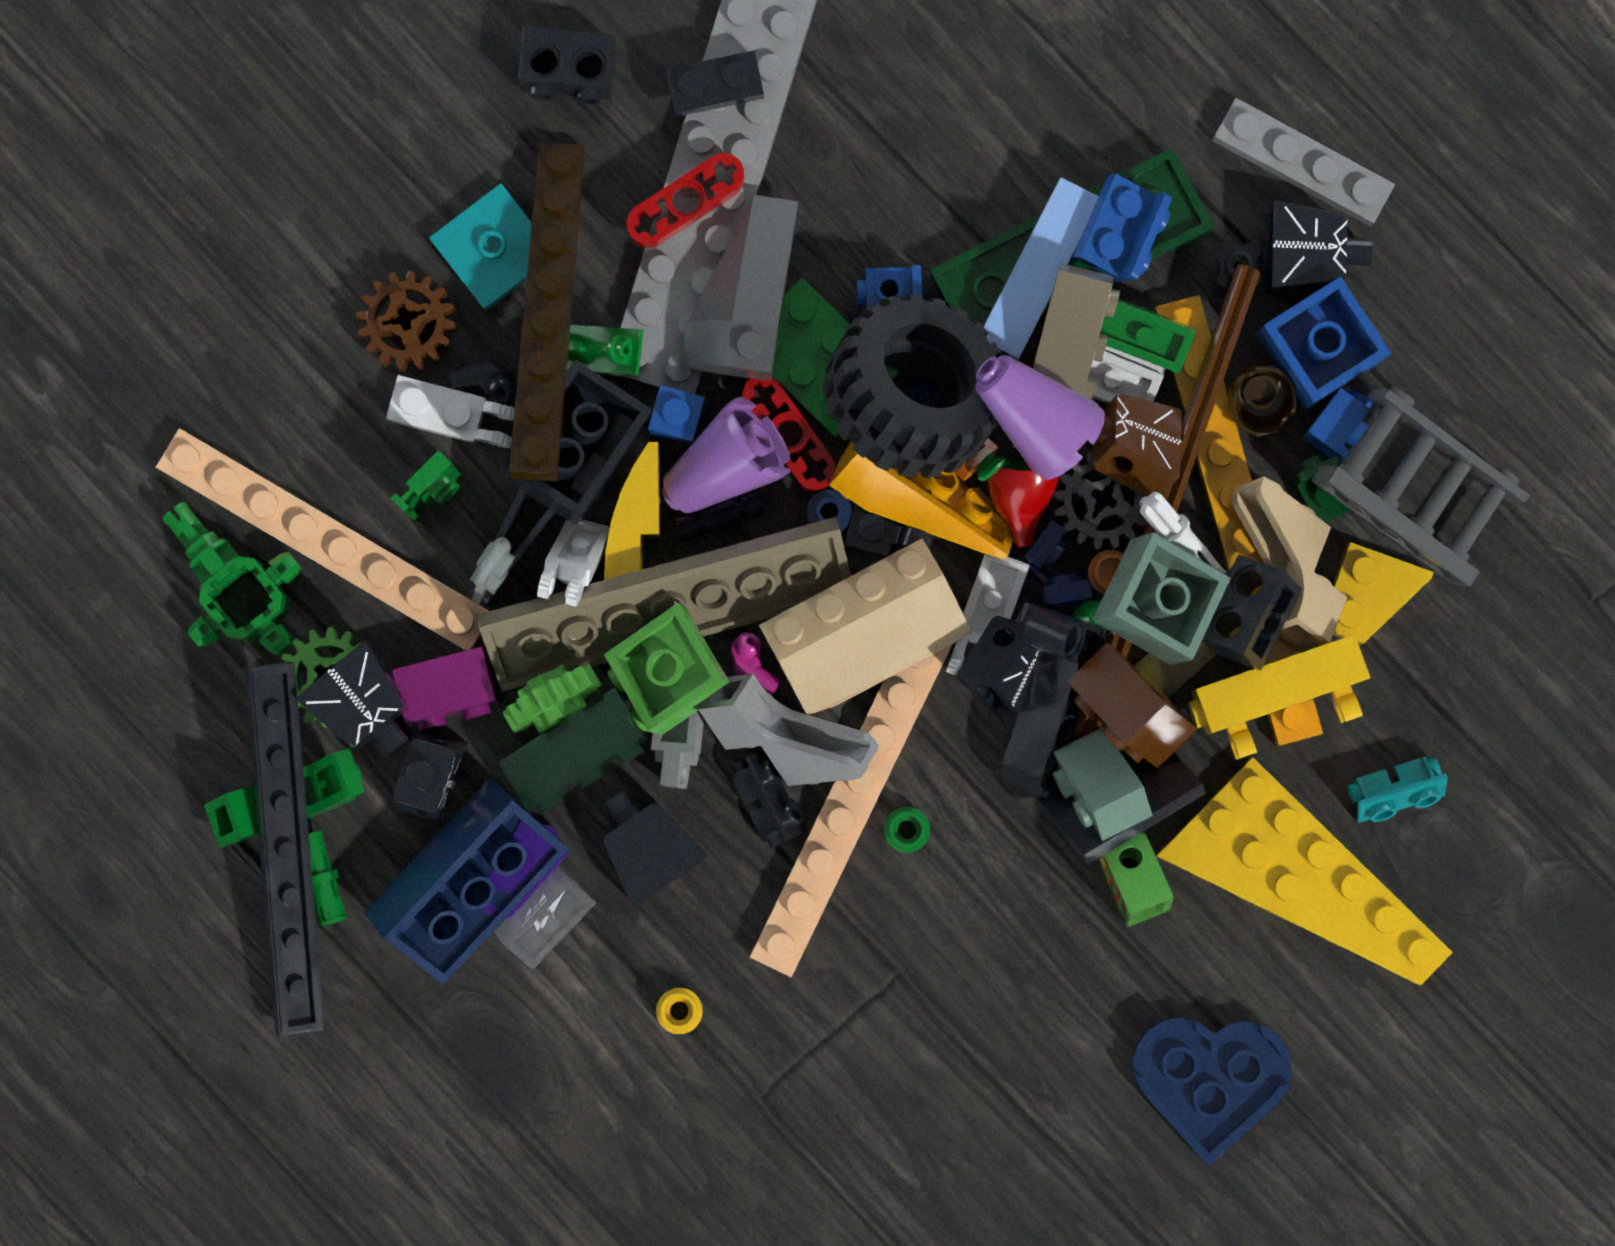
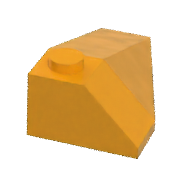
M850 442L841 456L829 486L840 492L843 497L853 501L866 511L928 532L992 557L1004 560L1008 556L1014 537L1005 520L996 511L993 502L979 488H968L954 472L944 473L942 471L938 477L923 478L921 472H917L915 477L898 475V470L894 468L885 471L874 466L876 461L865 455L864 458L853 451L855 445Z

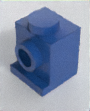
M921 265L898 268H866L865 280H857V307H868L871 304L880 303L884 298H888L880 291L884 284H894L898 289V293L895 296H899L901 301L905 295H922Z
M1340 388L1332 395L1301 438L1329 459L1339 455L1341 461H1343L1351 452L1344 447L1345 443L1353 447L1369 425L1362 420L1371 410L1372 403L1356 390L1349 389L1346 392Z

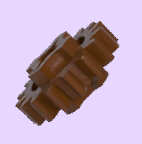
M408 271L405 281H400L397 275L392 272L389 276L390 285L385 287L376 280L373 282V285L378 293L374 297L365 294L361 297L369 308L368 311L356 312L357 319L367 323V326L358 330L357 333L361 339H372L365 348L371 356L382 351L379 362L383 366L387 367L395 359L399 371L405 372L408 362L413 361L420 371L424 369L423 358L429 356L435 362L440 361L439 354L436 351L439 345L444 348H451L452 343L445 336V333L457 331V325L446 317L455 313L456 310L452 303L441 304L448 294L443 287L432 292L434 281L428 275L421 283H417L414 271ZM408 293L419 294L427 298L432 304H427V302L417 304L410 300ZM390 299L391 304L386 313L378 316L383 305ZM409 312L414 318L411 321L412 328L404 331L400 325L403 322L402 314ZM436 326L430 339L423 344L422 339L430 327ZM396 338L403 342L406 350L392 348L384 343L382 339Z

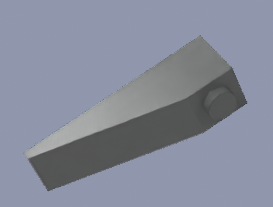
M759 195L752 196L687 322L681 368L772 381L799 201Z

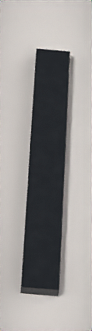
M293 662L244 667L274 1029L278 1037L324 1030L299 710L296 699L295 663Z

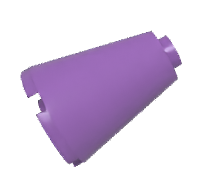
M1008 355L998 358L991 357L978 369L976 373L977 393L1029 468L1038 476L1040 475L1044 479L1051 480L1063 475L1083 458L1077 451L1085 441L1088 440L1093 445L1099 437L1104 425L1105 412L1092 399Z
M738 397L727 403L663 477L664 488L662 489V494L672 509L690 514L778 481L790 473L791 468H784V464L791 459L781 434L768 416L759 420L751 412L756 407L752 401Z

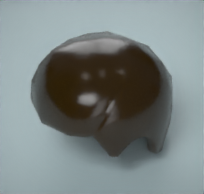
M1271 363L1247 366L1237 374L1229 386L1228 409L1242 430L1256 437L1276 435L1281 432V428L1286 420L1296 412V386L1284 369Z

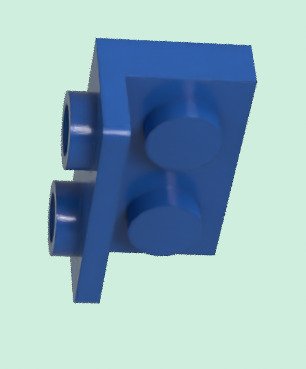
M1116 173L1109 174L1073 258L1103 274L1114 276L1116 281L1137 280L1147 270L1151 262L1152 253L1150 250L1156 235L1162 232L1169 220L1170 211L1168 207L1172 196L1164 192L1153 194Z

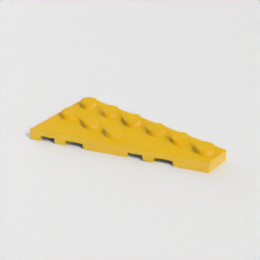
M1253 757L1155 855L1417 985H1422L1453 953Z

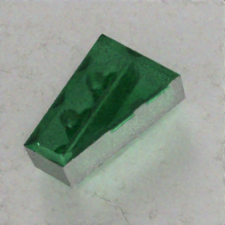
M616 688L605 693L603 700L584 711L582 709L568 717L569 720L548 733L541 734L498 762L526 810L532 811L538 807L542 814L565 800L561 792L576 783L582 790L604 777L605 775L601 768L617 759L620 766L644 752L641 744L648 741V738L638 726L630 712L629 706Z

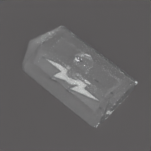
M558 866L516 914L504 920L493 932L504 946L533 970L596 902Z

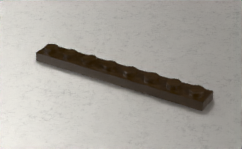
M539 142L509 469L511 479L558 481L585 162L584 144Z

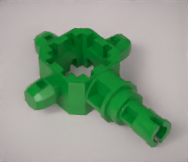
M186 502L173 507L180 516V520L176 514L168 511L163 516L162 521L170 527L187 549L185 555L191 561L189 567L202 583L199 602L209 614L206 618L201 615L189 627L187 633L198 647L209 646L221 638L219 633L223 631L228 638L252 643L261 636L262 638L259 642L269 652L277 656L291 647L292 639L283 624L277 625L276 623L288 614L290 600L280 584L283 582L289 584L302 568L290 552L281 553L269 561L271 566L266 569L261 562L254 558L240 557L225 538L219 539L214 531L208 532ZM251 572L268 592L272 602L267 605L268 609L257 616L246 627L242 625L239 628L221 607V603L217 598L222 595L221 591L231 585L243 573L248 574Z

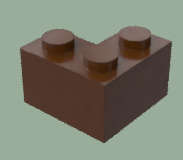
M1108 642L1067 681L1079 694L1073 700L1078 707L1092 720L1099 716L1108 725L1102 730L1103 734L1120 751L1124 750L1137 763L1144 758L1158 768L1197 730L1169 698L1153 687L1133 664Z

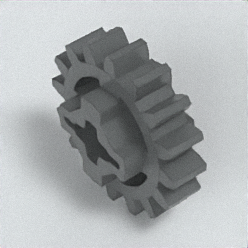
M1088 452L1085 455V465L1083 467L1080 463H1077L1070 469L1073 474L1071 477L1066 474L1059 477L1058 482L1065 489L1064 491H1055L1053 494V500L1062 502V507L1055 510L1053 516L1054 518H1066L1067 523L1061 530L1063 534H1067L1072 530L1078 533L1076 545L1080 546L1088 538L1092 540L1093 551H1099L1103 541H1108L1111 549L1115 550L1119 547V536L1122 535L1129 542L1131 539L1136 538L1131 528L1132 525L1144 528L1147 524L1145 518L1139 515L1141 509L1139 502L1142 499V495L1129 488L1132 497V506H1130L1131 504L1123 499L1120 489L1121 483L1108 476L1096 482L1081 479L1087 474L1099 472L1092 464L1093 453ZM1111 484L1112 488L1108 493L1110 495L1108 503L1113 508L1106 506L1102 511H1099L1095 518H1092L1096 500L1091 494L1098 496ZM1072 496L1081 502L1084 513L1081 521L1073 510ZM1112 519L1117 523H1123L1112 530H1096L1100 522Z

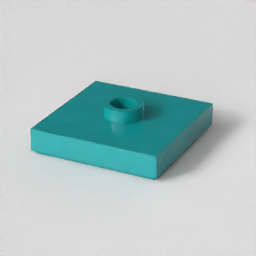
M499 184L429 237L430 241L485 312L527 281L532 222L502 184Z

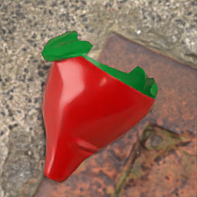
M989 453L977 468V479L980 481L987 480L993 505L1007 523L1014 537L1015 544L1021 548L1029 547L1033 543L1037 523L1053 497L1060 476L1047 480L1033 473L1025 460L1005 461L1003 457L994 459L993 455Z

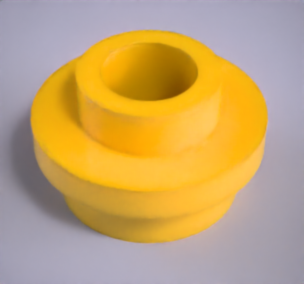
M686 988L668 990L661 996L656 1007V1015L660 1025L666 1031L673 1034H685L695 1029L703 1013L699 997L693 991ZM683 1002L687 1005L689 1012L686 1018L679 1020L672 1016L671 1007L674 1003Z

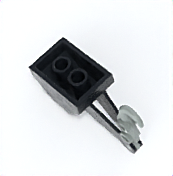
M574 360L567 370L558 481L511 479L509 473L510 452L501 465L498 476L519 488V491L494 542L491 541L479 558L476 564L478 567L470 579L473 583L466 597L486 608L509 572L555 513L574 525L581 521L622 463L652 412L651 408L577 360ZM530 497L548 507V510L512 555L508 539Z

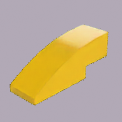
M658 442L647 443L633 465L620 492L608 534L605 551L604 580L643 570V539L661 538L660 447Z

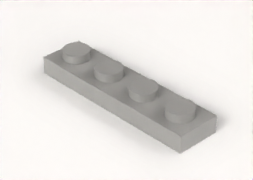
M1235 98L1212 140L1369 227L1376 221L1395 186L1394 183L1238 98Z

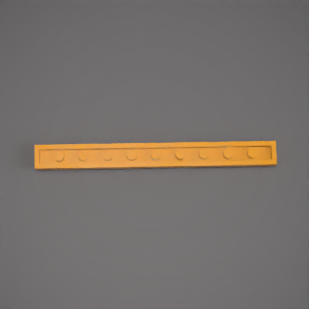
M1200 295L1156 306L1154 309L1155 313L1197 328L1180 374L1171 371L1183 416L1188 407L1212 338ZM1223 380L1196 457V462L1228 571L1232 568L1238 555L1261 563L1264 562L1231 501L1235 487L1251 482L1252 479L1236 422L1228 409V394ZM1261 586L1255 588L1251 593V596L1255 595L1260 590ZM1278 636L1264 665L1299 654L1300 651ZM1314 699L1267 714L1276 747L1323 734Z

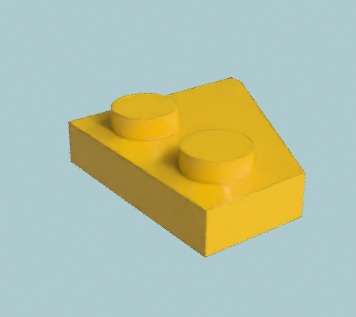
M1351 542L1348 543L1333 587L1347 596L1333 635L1345 638L1355 634L1358 644H1364L1432 579L1434 572Z

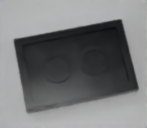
M1124 750L1120 751L1144 786L1153 816L1102 841L1092 825L1087 828L1082 825L1073 807V803L1076 800L1072 795L1065 798L1059 787L1055 788L1049 797L1037 799L1044 814L1085 863L1089 865L1205 794L1203 783L1175 752L1157 768L1144 758L1137 763Z

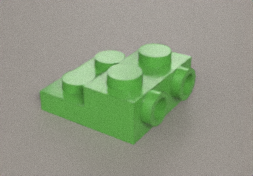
M680 603L675 604L604 654L611 666V669L608 670L611 681L620 692H626L633 705L630 708V713L636 724L643 731L659 735L665 734L697 712V704L729 683L685 605Z

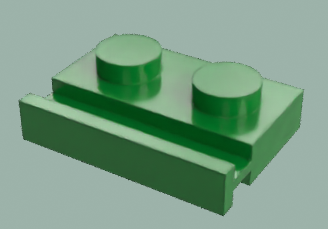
M438 450L406 482L410 489L401 498L395 493L391 499L416 522L420 518L416 511L424 503L429 507L436 501L442 505L453 496L460 487L456 481L462 474Z

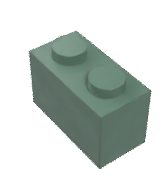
M1102 727L1054 751L1059 770L1054 772L1053 776L1063 796L1067 798L1072 795L1076 800L1073 803V807L1082 825L1085 828L1092 825L1102 841L1153 815L1144 786L1118 748L1103 734L1102 730L1104 728Z

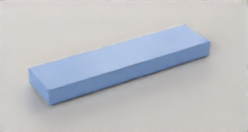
M1063 178L1059 179L983 327L988 332L987 340L990 343L995 342L1002 354L1008 355L1017 361L1052 296L1060 263L1068 265L1099 197Z

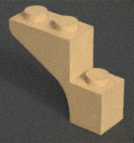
M1265 476L1235 487L1231 499L1232 505L1264 564L1286 571L1302 588L1279 636L1300 652L1330 643L1347 596L1333 587L1327 578L1314 572L1331 527L1318 518L1312 509L1301 505L1283 491L1278 483L1269 480Z

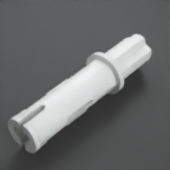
M1153 492L1148 497H1143L1140 500V513L1153 527L1157 535L1223 574L1226 573L1206 546L1192 532L1188 518L1183 514H1177L1160 493Z

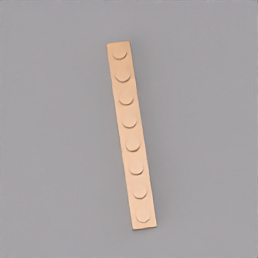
M178 429L156 468L462 649H474L481 637L477 615L489 612L487 609L182 429Z
M952 645L883 681L860 731L870 734L879 747L861 778L851 781L840 780L834 782L750 958L792 977Z

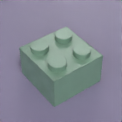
M1155 533L1136 537L1130 540L1095 613L1093 621L1169 665L1191 661L1199 648L1231 578Z

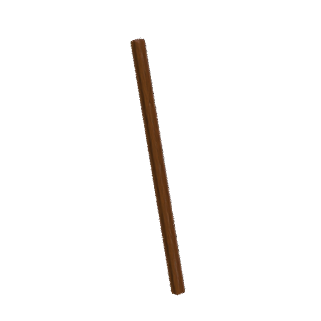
M1239 264L1235 269L1182 421L1180 477L1162 495L1176 513L1260 276L1259 270L1248 265ZM1147 522L1143 535L1156 534V531ZM1109 630L1105 644L1108 642L1127 657L1131 642ZM1081 711L1074 731L1075 737L1080 739L1102 728L1104 721L1099 716L1092 720Z

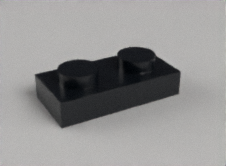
M755 50L665 69L675 117L764 99Z

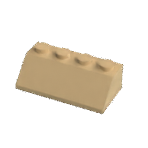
M923 538L759 625L806 715L813 717L826 712L972 634L944 574Z

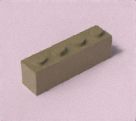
M1060 263L1033 369L1092 399L1096 379L1088 378L1093 360L1102 362L1108 335L1101 334L1100 331L1104 316L1114 317L1120 291L1112 289L1114 276Z

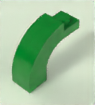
M350 748L334 752L303 768L307 819L355 800L356 796L365 793L361 782V772L358 765L354 762ZM254 786L226 793L204 804L219 848L258 836Z

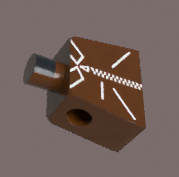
M1124 394L1116 395L1103 409L1105 412L1104 425L1099 437L1093 444L1092 464L1097 471L1144 497H1148L1153 492L1163 495L1180 477L1182 410Z

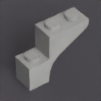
M753 673L727 677L729 683L704 699L698 708L725 750L761 746L788 786L859 779L866 772L868 764L879 747L875 739L866 732L787 708L775 700L761 686Z

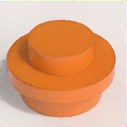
M1105 550L1098 553L1092 559L1088 567V579L1097 592L1105 594L1124 553L1117 550Z

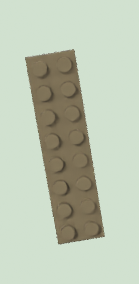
M836 517L589 584L584 586L581 599L576 607L565 604L566 591L550 595L548 599L537 598L478 614L477 621L498 683L503 692L525 686L533 678L552 671L561 665H565L567 670L571 672L579 666L584 667L590 664L591 667L608 663L604 656L605 653L677 603L685 605L702 636H707L773 618L847 579L851 574L840 528Z

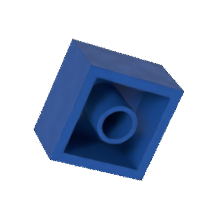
M1341 276L1263 325L1256 334L1274 364L1284 369L1291 377L1296 386V397L1305 411L1380 364L1391 354Z

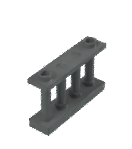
M1394 387L1390 390H1371L1366 398L1380 407L1382 411L1346 465L1340 464L1339 467L1320 466L1311 482L1448 583L1470 587L1480 572L1467 562L1470 558L1467 552L1501 500L1525 503L1530 495L1517 486L1520 480L1514 474L1499 466L1493 468L1412 406L1415 401L1405 392ZM1398 421L1416 434L1417 438L1382 491L1376 490L1374 493L1361 484L1364 480L1362 473ZM1433 447L1452 461V464L1417 517L1411 516L1409 519L1397 510L1400 506L1397 500ZM1468 473L1487 489L1452 543L1446 542L1444 545L1432 536L1435 532L1432 526Z

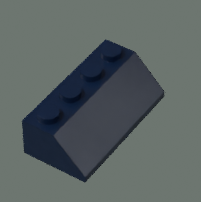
M490 777L372 903L364 914L387 942L444 985L504 921L503 919L558 859L570 849L519 800ZM522 820L554 847V850L509 897L504 890L495 891V886L489 875L494 869L495 872L502 876H510L517 873L524 866L527 859L526 850L513 836ZM509 847L508 852L501 856L504 849ZM492 902L499 909L491 917H488L482 911V908Z

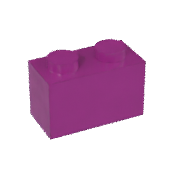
M483 647L392 670L394 681L409 706L403 712L405 724L410 726L418 724L419 731L445 726V717L463 713L464 720L490 714L489 705L500 703L487 650Z

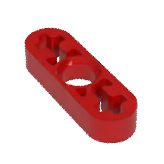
M729 153L716 154L631 210L627 218V229L631 240L642 248L657 247L734 197L741 191L745 181L744 168L741 161ZM722 166L724 170L733 168L735 170L732 174L733 183L729 186H726L723 181L716 183L710 187V193L714 197L707 200L704 188L696 179L703 177L704 183L707 185L716 178V167ZM691 189L699 196L697 208L689 213L678 211L673 206V197L678 191ZM665 202L669 215L676 222L669 225L668 219L665 217L656 223L657 233L650 236L646 231L638 234L636 231L641 227L639 218L642 216H646L649 220L657 218L662 214L661 208L657 205Z
M773 377L771 382L750 379L743 388V398L750 401L754 400V388L758 386L764 391L772 388L775 393L772 394L771 401L776 410L779 411L783 405L789 410L777 415L772 420L775 427L778 428L780 424L787 421L795 422L801 427L803 435L800 442L794 446H787L790 456L802 452L808 443L811 442L815 449L808 450L809 457L816 465L821 462L827 465L823 470L825 479L818 482L814 477L809 480L804 478L803 475L807 472V466L801 457L795 463L791 460L785 463L787 468H791L790 473L799 486L812 493L829 488L836 469L835 462L781 384ZM762 403L757 404L751 410L759 420L765 416L771 417L770 412Z

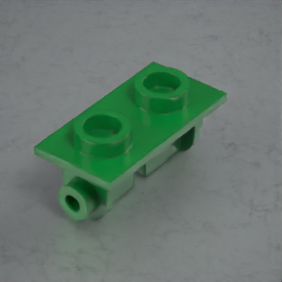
M571 325L567 370L574 360H577L596 373L638 376L644 330Z

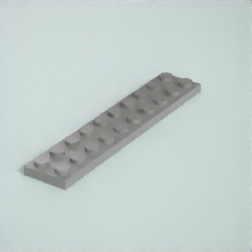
M817 0L721 1L703 61L755 50L764 99L686 115L664 188L719 153L732 154L741 161L745 175L744 185L741 191L661 245L654 248H645L620 327L644 330L639 375H609L659 389L660 385L697 395L703 371L681 368L687 322L752 196L758 195ZM722 166L716 167V178L707 185H705L703 177L696 179L704 188L707 200L714 197L710 193V187L716 183L723 181L726 186L733 183L732 174L735 172L733 168L724 170ZM682 189L673 197V206L683 213L692 212L699 204V196L691 189ZM665 202L658 204L662 214L654 219L650 236L657 233L655 225L661 219L667 217L669 225L676 222L669 215Z

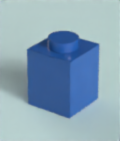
M660 385L648 427L650 436L690 447L698 438L706 409L705 397Z

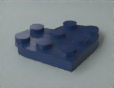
M1183 1017L1161 1020L1144 1032L1136 1043L1135 1051L1131 1057L1134 1079L1144 1096L1207 1166H1210L1278 1104L1289 1088L1290 1083L1288 1082L1291 1075L1289 1060L1291 1057L1282 1039L1266 1026L1246 1020L1228 1023L1214 1032L1199 1022Z

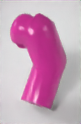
M750 632L740 634L733 641L730 650L734 675L753 673L761 686L773 696L782 679L762 668L761 642L759 638Z

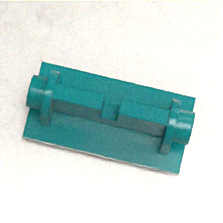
M1424 756L1394 766V772L1399 782L1393 784L1386 769L1355 778V783L1348 785L1347 789L1353 803L1358 802L1357 822L1361 823L1370 819L1372 822H1381L1393 817L1399 810L1411 806L1425 808L1437 803L1441 797L1445 796L1448 780L1446 773L1441 775L1437 759L1428 760Z

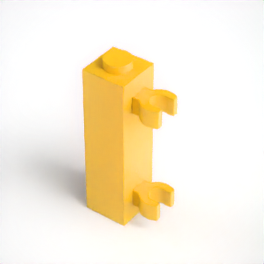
M1354 634L1264 665L1261 671L1253 669L1195 689L1191 692L1194 700L1188 702V708L1195 727H1204L1206 735L1226 729L1235 759H1240L1257 753L1254 741L1246 725V722L1327 693H1331L1340 723L1363 716L1351 685L1370 679V675Z

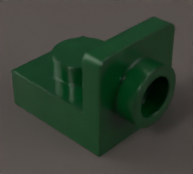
M1320 453L1298 464L1301 472L1294 476L1291 482L1302 504L1312 509L1318 518L1327 523L1351 510L1311 482L1320 466H1339L1342 463L1339 455L1326 460L1324 454Z

